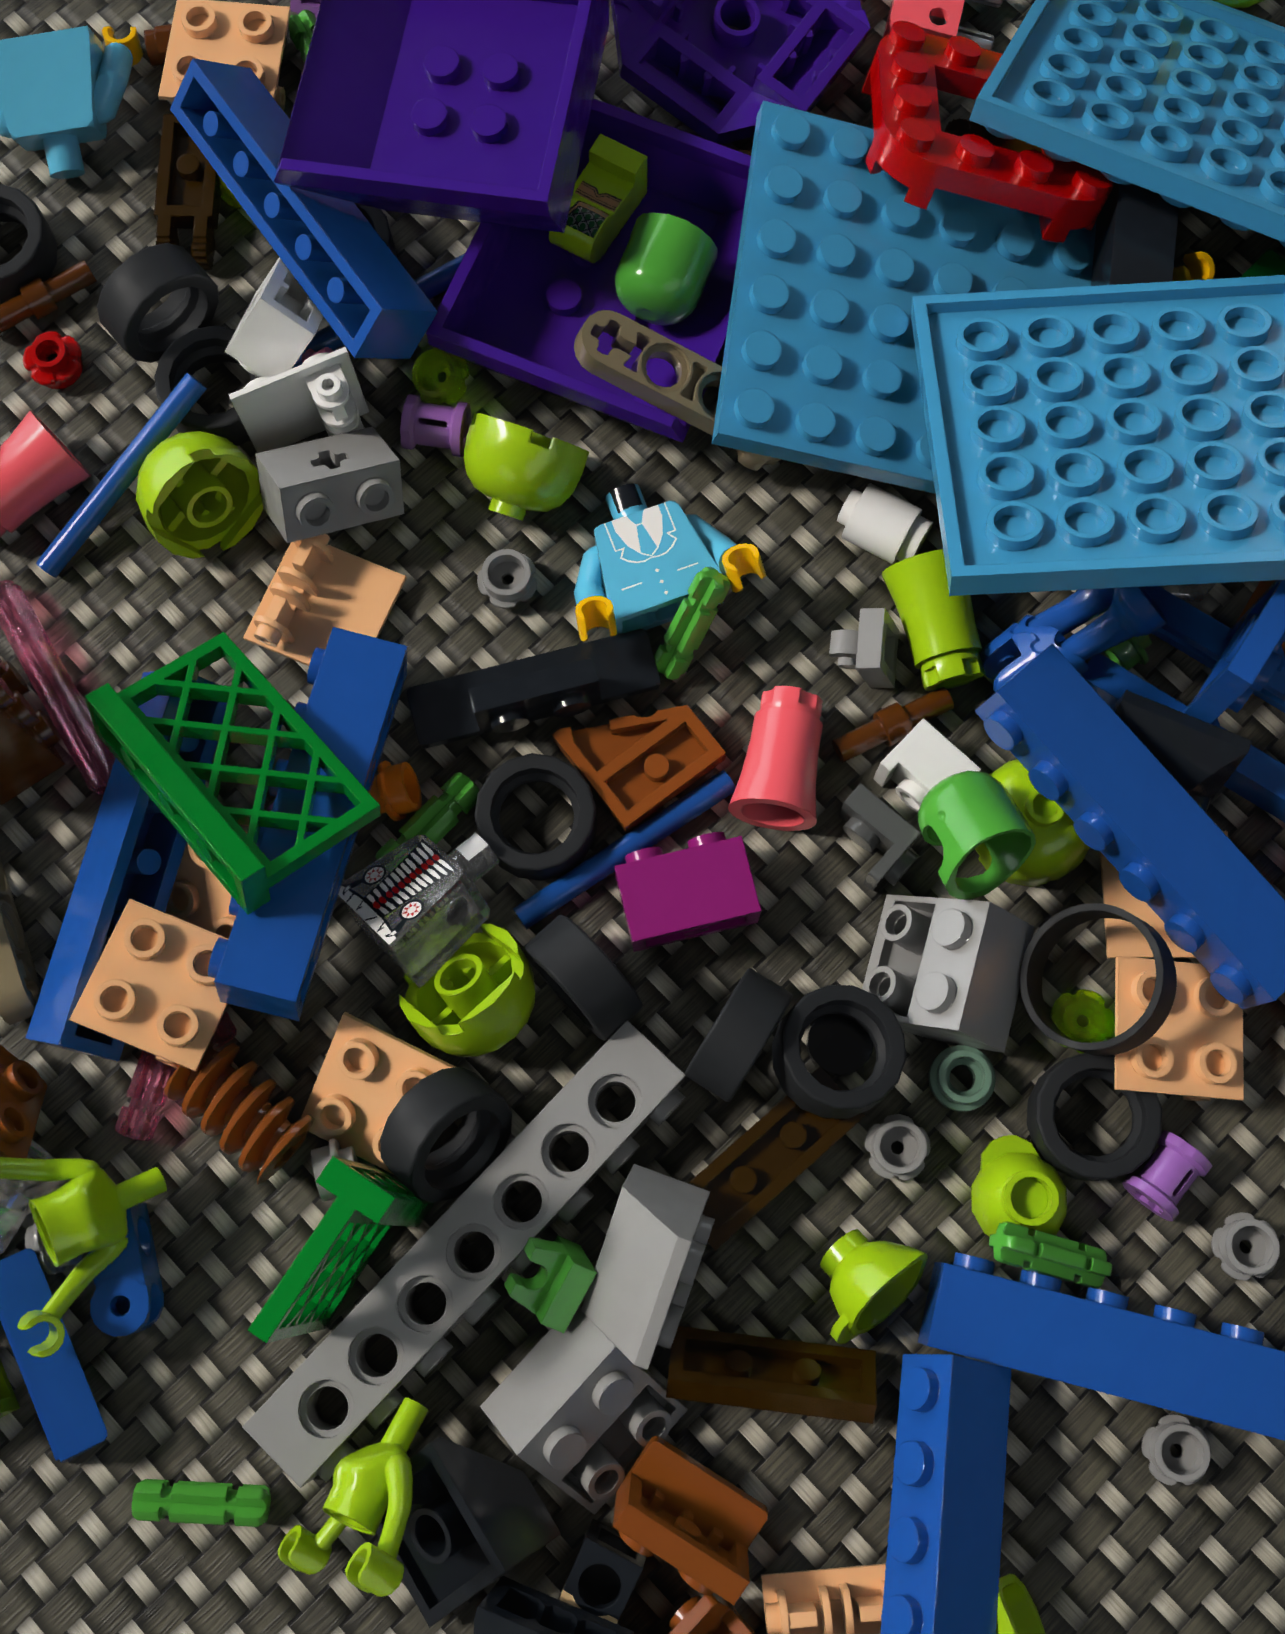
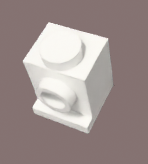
M923 718L880 762L873 779L881 787L892 779L898 785L895 790L901 800L918 813L924 796L937 783L953 774L964 771H980L981 768Z

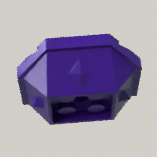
M611 0L620 77L704 139L720 145L754 137L756 117L763 100L811 112L863 45L871 28L866 12L861 8L860 0ZM727 26H736L741 30H733Z

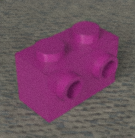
M724 832L707 833L690 839L687 842L688 849L664 854L662 847L644 848L627 854L625 856L626 863L614 866L633 952L758 923L761 908L742 836L726 839Z

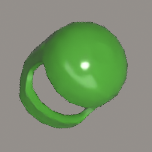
M643 213L635 222L630 239L619 262L615 275L616 294L622 305L630 313L645 322L664 326L683 322L694 312L701 299L716 262L718 248L712 238L702 229L685 219L664 213Z
M964 771L943 779L924 796L918 811V823L924 841L933 846H943V862L938 870V875L949 895L957 899H974L990 893L1022 866L1036 844L1034 832L1008 790L1000 781L986 772ZM984 843L992 858L989 869L983 874L969 878L956 877L958 867L967 855Z

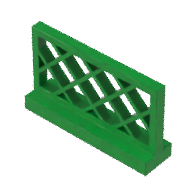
M225 632L220 633L118 693L109 683H106L85 696L96 734L247 915L271 900L270 887L381 816L380 804ZM221 658L235 671L231 686L197 683L199 671ZM244 682L249 688H243ZM158 695L180 698L175 720L146 717L139 706ZM192 699L227 703L223 724L187 721ZM239 704L267 707L273 714L270 730L234 726ZM283 725L288 731H281V726ZM163 735L171 736L170 742H168ZM183 737L218 741L214 763L184 761L179 755ZM230 742L266 746L261 769L225 765ZM277 747L306 750L312 757L309 774L272 770ZM321 768L328 776L320 775ZM200 779L209 780L208 788ZM221 782L258 785L253 809L223 806L218 801ZM279 787L306 790L301 814L264 811L268 788ZM316 791L345 794L355 805L354 808L338 818L312 816ZM240 825L249 826L248 833H246ZM260 827L298 831L295 846L270 861L257 846ZM308 832H315L308 837Z
M333 1156L316 1180V1183L337 1196V1198L250 1325L248 1331L263 1342L270 1343L325 1329L392 1226L420 1227L434 1205L429 1201L418 1199L403 1183L380 1168Z

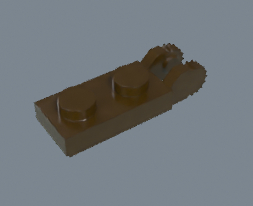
M164 114L154 217L157 221L156 245L170 243L179 246L177 228L193 229L192 257L203 270H210L214 262L215 239L213 229H218L222 179L174 114Z

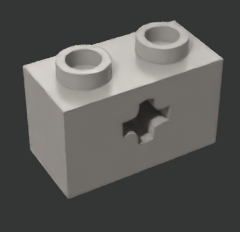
M373 427L255 454L263 508L287 543L404 514L400 460Z

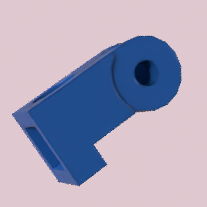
M140 1203L126 1210L128 1227L126 1236L128 1238L127 1247L118 1258L93 1279L96 1290L90 1301L91 1317L94 1324L103 1333L113 1337L131 1335L151 1327L159 1319L164 1307V1293L147 1203Z

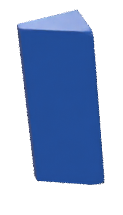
M29 1248L0 1260V1321L56 1461L66 1463L102 1443L107 1438V1429L65 1325L64 1342L54 1354L41 1358L27 1353L31 1347L41 1344L46 1340L50 1330L49 1324L43 1321L30 1329L20 1330L17 1327L18 1322L27 1312L42 1310L53 1296L34 1250Z

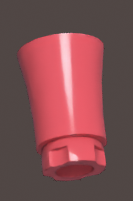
M31 410L9 438L0 446V537L6 531L13 533L33 514L62 493L92 477L64 443Z
M775 686L772 690L763 691L760 710L754 716L750 742L741 775L728 806L729 812L734 817L754 826L779 831H801L816 825V779L818 753L823 724L820 721L823 700L818 695L808 693L800 687Z

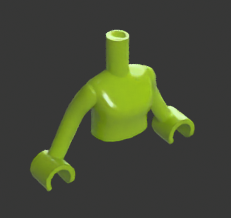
M0 1157V1179L40 1182L70 1179L57 1190L29 1200V1207L37 1230L54 1266L59 1267L83 1253L90 1252L74 1267L42 1310L29 1311L20 1318L17 1325L20 1330L30 1329L43 1321L49 1324L50 1330L46 1340L41 1344L31 1347L27 1353L35 1357L44 1358L51 1356L59 1350L65 1337L64 1325L60 1319L90 1282L118 1258L127 1247L128 1238L126 1236L128 1227L126 1210L167 1191L166 1182L158 1167L149 1169L116 1185L104 1169L100 1168L98 1163L93 1160L81 1158L33 1159Z
M405 1397L381 1442L363 1447L345 1456L338 1462L333 1473V1486L322 1508L325 1513L330 1515V1518L316 1534L301 1525H295L285 1535L277 1550L279 1559L285 1565L295 1571H301L309 1575L320 1572L329 1561L332 1544L347 1526L361 1533L375 1536L383 1515L387 1510L378 1546L376 1547L370 1542H365L359 1546L350 1558L345 1568V1574L348 1581L355 1587L380 1597L392 1594L400 1586L404 1574V1564L397 1560V1555L413 1499L412 1465L406 1453L428 1413L426 1407Z

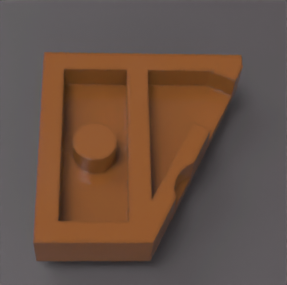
M688 705L657 710L655 714L649 717L629 715L609 719V724L572 731L571 727L560 728L552 734L554 743L587 781L591 790L625 833L632 830L726 759L724 749Z

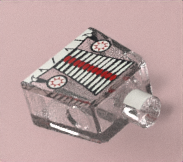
M476 833L449 854H446L426 835H416L343 881L338 897L360 929L420 988L430 980L489 918L490 908L474 883L499 864V860L490 846Z

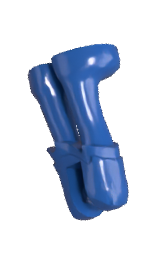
M1146 587L1077 590L1061 602L1037 615H1026L1018 623H1013L1003 633L989 642L979 655L986 677L994 680L993 690L996 692L1052 643L1079 673L1089 671L1086 660L1133 637L1149 635L1164 626L1167 620L1158 605L1148 594ZM1101 615L1077 633L1073 634L1067 639L1064 638V635L1068 634L1072 630Z

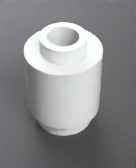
M872 483L868 484L863 493L853 489L844 502L837 518V522L845 526L842 533L844 540L891 564H895L897 560L901 561L917 555L933 525L932 521L921 516V508Z

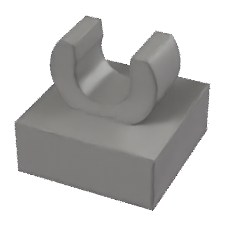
M885 608L860 609L858 631L848 629L831 631L829 655L831 657H838L839 668L856 669L870 688H895L899 629Z

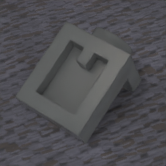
M860 783L844 801L839 817L846 822L843 830L855 843L869 852L878 848L884 854L868 873L863 883L870 890L874 891L884 879L894 886L914 864L918 856L910 849L920 835V832Z

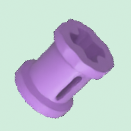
M409 394L404 403L401 416L400 434L402 448L412 450L417 444L450 449L453 456L464 457L466 437L471 424L470 403L458 402L456 407L422 402L419 395Z
M1164 1130L1157 1142L1158 1148L1136 1176L1128 1175L1122 1184L1128 1193L1150 1211L1165 1220L1174 1221L1179 1214V1210L1176 1207L1178 1202L1198 1176L1205 1177L1213 1166L1199 1150L1181 1137Z

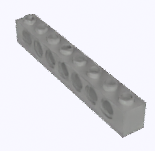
M627 1020L242 1426L243 1429L300 1488L312 1481L317 1475L327 1483L333 1477L334 1469L338 1462L356 1451L348 1442L365 1423L368 1422L377 1430L401 1405L404 1397L397 1389L415 1370L425 1378L452 1350L453 1346L445 1338L463 1318L473 1326L497 1302L501 1295L493 1286L512 1267L521 1275L533 1263L529 1260L523 1249L529 1237L541 1239L540 1236L558 1217L568 1225L594 1197V1194L587 1186L605 1167L614 1175L639 1149L640 1145L632 1137L651 1118L660 1126L686 1098L678 1090L685 1082L686 1075ZM613 1086H621L628 1089L635 1098V1107L632 1114L620 1122L605 1120L599 1115L597 1110L599 1096L604 1090ZM567 1134H576L583 1137L589 1147V1155L585 1164L580 1169L572 1172L559 1170L552 1159V1149L555 1142ZM532 1183L541 1193V1209L533 1219L527 1222H518L507 1211V1195L517 1184ZM474 1232H482L487 1235L494 1246L493 1261L482 1272H473L467 1269L460 1258V1246L463 1240ZM426 1282L440 1287L446 1297L445 1312L434 1323L420 1319L413 1308L414 1294ZM375 1334L389 1337L397 1348V1362L389 1373L376 1372L366 1361L365 1349L368 1341ZM327 1386L339 1389L347 1399L348 1413L340 1425L326 1422L318 1412V1396Z

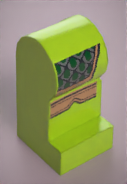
M601 133L588 151L589 162L575 182L565 232L549 231L550 243L594 264L605 254L647 194V156Z

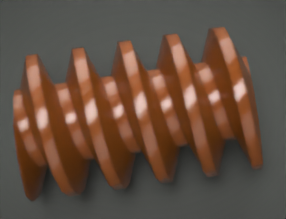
M210 1042L197 1071L195 1072L179 1065L169 1078L164 1088V1095L173 1101L184 1098L182 1112L187 1117L193 1119L203 1116L200 1123L201 1131L206 1135L212 1137L223 1133L219 1144L220 1149L224 1153L231 1155L242 1150L238 1160L239 1168L242 1171L250 1173L262 1168L257 1178V1185L272 1177L297 1152L305 1141L314 1118L308 1114L291 1123L287 1118L296 1100L289 1096L272 1105L268 1100L277 1082L270 1078L253 1087L250 1082L259 1065L251 1060L235 1070L231 1065L240 1047L236 1043H231L217 1052L213 1048V1043Z

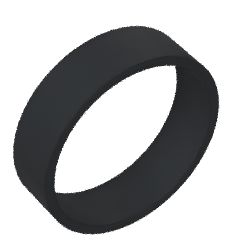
M1101 903L1073 906L1059 912L1046 921L1028 944L1020 971L1022 999L1035 1025L1057 1043L1092 1055L1124 1053L1150 1039L1168 1017L1173 1006L1177 987L1174 959L1161 935L1148 923L1124 909ZM1101 918L1128 921L1135 925L1144 935L1154 956L1156 982L1151 1001L1140 1019L1124 1033L1101 1042L1084 1043L1074 1041L1061 1032L1054 1024L1044 1004L1042 977L1049 954L1066 933L1080 924Z

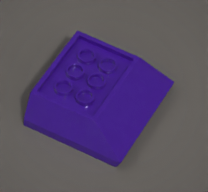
M321 0L273 183L387 211L564 233L609 29V0Z
M593 98L576 181L589 162L588 151L601 133L647 156V194L605 254L595 264L550 243L549 231L481 222L441 301L438 312L426 332L428 343L430 346L454 357L683 443L691 426L690 424L588 372L580 365L575 356V338L590 315L597 311L611 310L719 364L725 349L751 156ZM643 213H664L685 219L702 229L712 238L718 248L716 262L696 309L683 322L675 325H655L635 317L622 305L616 294V271L635 222ZM602 332L598 338L599 346L597 350L602 354L608 355L613 349L611 347L613 337L608 333ZM635 346L629 354L631 357L624 366L631 369L642 350ZM653 358L647 361L646 371L652 382L661 387H671L676 384V372L669 362L661 358ZM707 388L703 389L702 399L705 395Z

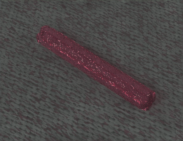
M11 580L0 581V627L86 785L91 791L104 794L115 757L96 734L87 706L22 588Z

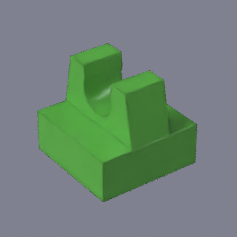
M558 1235L555 1241L529 1237L523 1249L530 1261L541 1265L537 1274L532 1278H522L517 1274L510 1273L504 1286L511 1298L536 1314L540 1324L565 1333L597 1272L581 1245Z

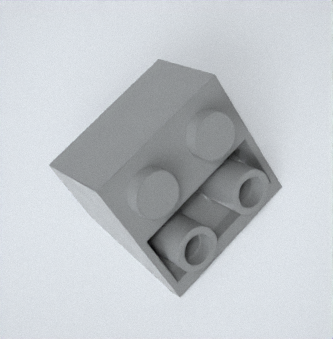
M887 894L862 989L876 995L894 1012L904 1032L950 1045H966L976 1049L1004 1053L1020 989L1021 964L1027 946L1032 939L1034 926L989 901Z
M637 1164L633 1165L622 1186L595 1267L597 1274L587 1291L581 1311L635 1366L648 1370L656 1346L660 1345L668 1349L672 1346L715 1219L703 1215L710 1191Z
M579 1306L565 1333L551 1328L480 1407L519 1458L595 1515L606 1501L617 1492L625 1476L653 1436H659L664 1439L670 1429L688 1409L678 1399L666 1398L667 1388L649 1370L635 1366L581 1311L582 1308Z

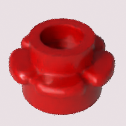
M57 331L44 332L38 335L32 345L25 349L23 365L27 371L32 372L31 377L36 383L51 389H64L74 384L82 373L83 364L80 358L82 350L79 343L69 335L62 337ZM51 354L57 355L54 360L48 361V357Z

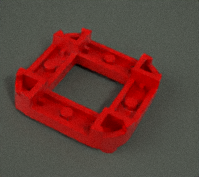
M908 21L894 22L890 33L879 42L862 88V93L871 95L874 138L865 159L870 174L881 173V171L887 172L895 180L909 187L904 202L925 210L936 188L1039 215L1042 240L1064 243L1070 230L1086 228L1091 231L1115 183L1107 179L1101 171L1075 161L1063 162L1055 160L1048 156L1042 148V153L1034 150L1017 152L992 145L987 139L978 135L965 134L957 136L941 131L937 90L976 100L1003 54L981 48L976 42L966 37L953 36L947 39L925 33L921 27Z

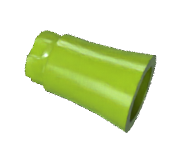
M943 549L921 553L886 568L881 575L896 605L909 642L914 666L920 669L924 689L926 691H933L941 687L946 689L954 688L983 677L985 672L979 655L982 651V646L975 623L971 595L949 596Z

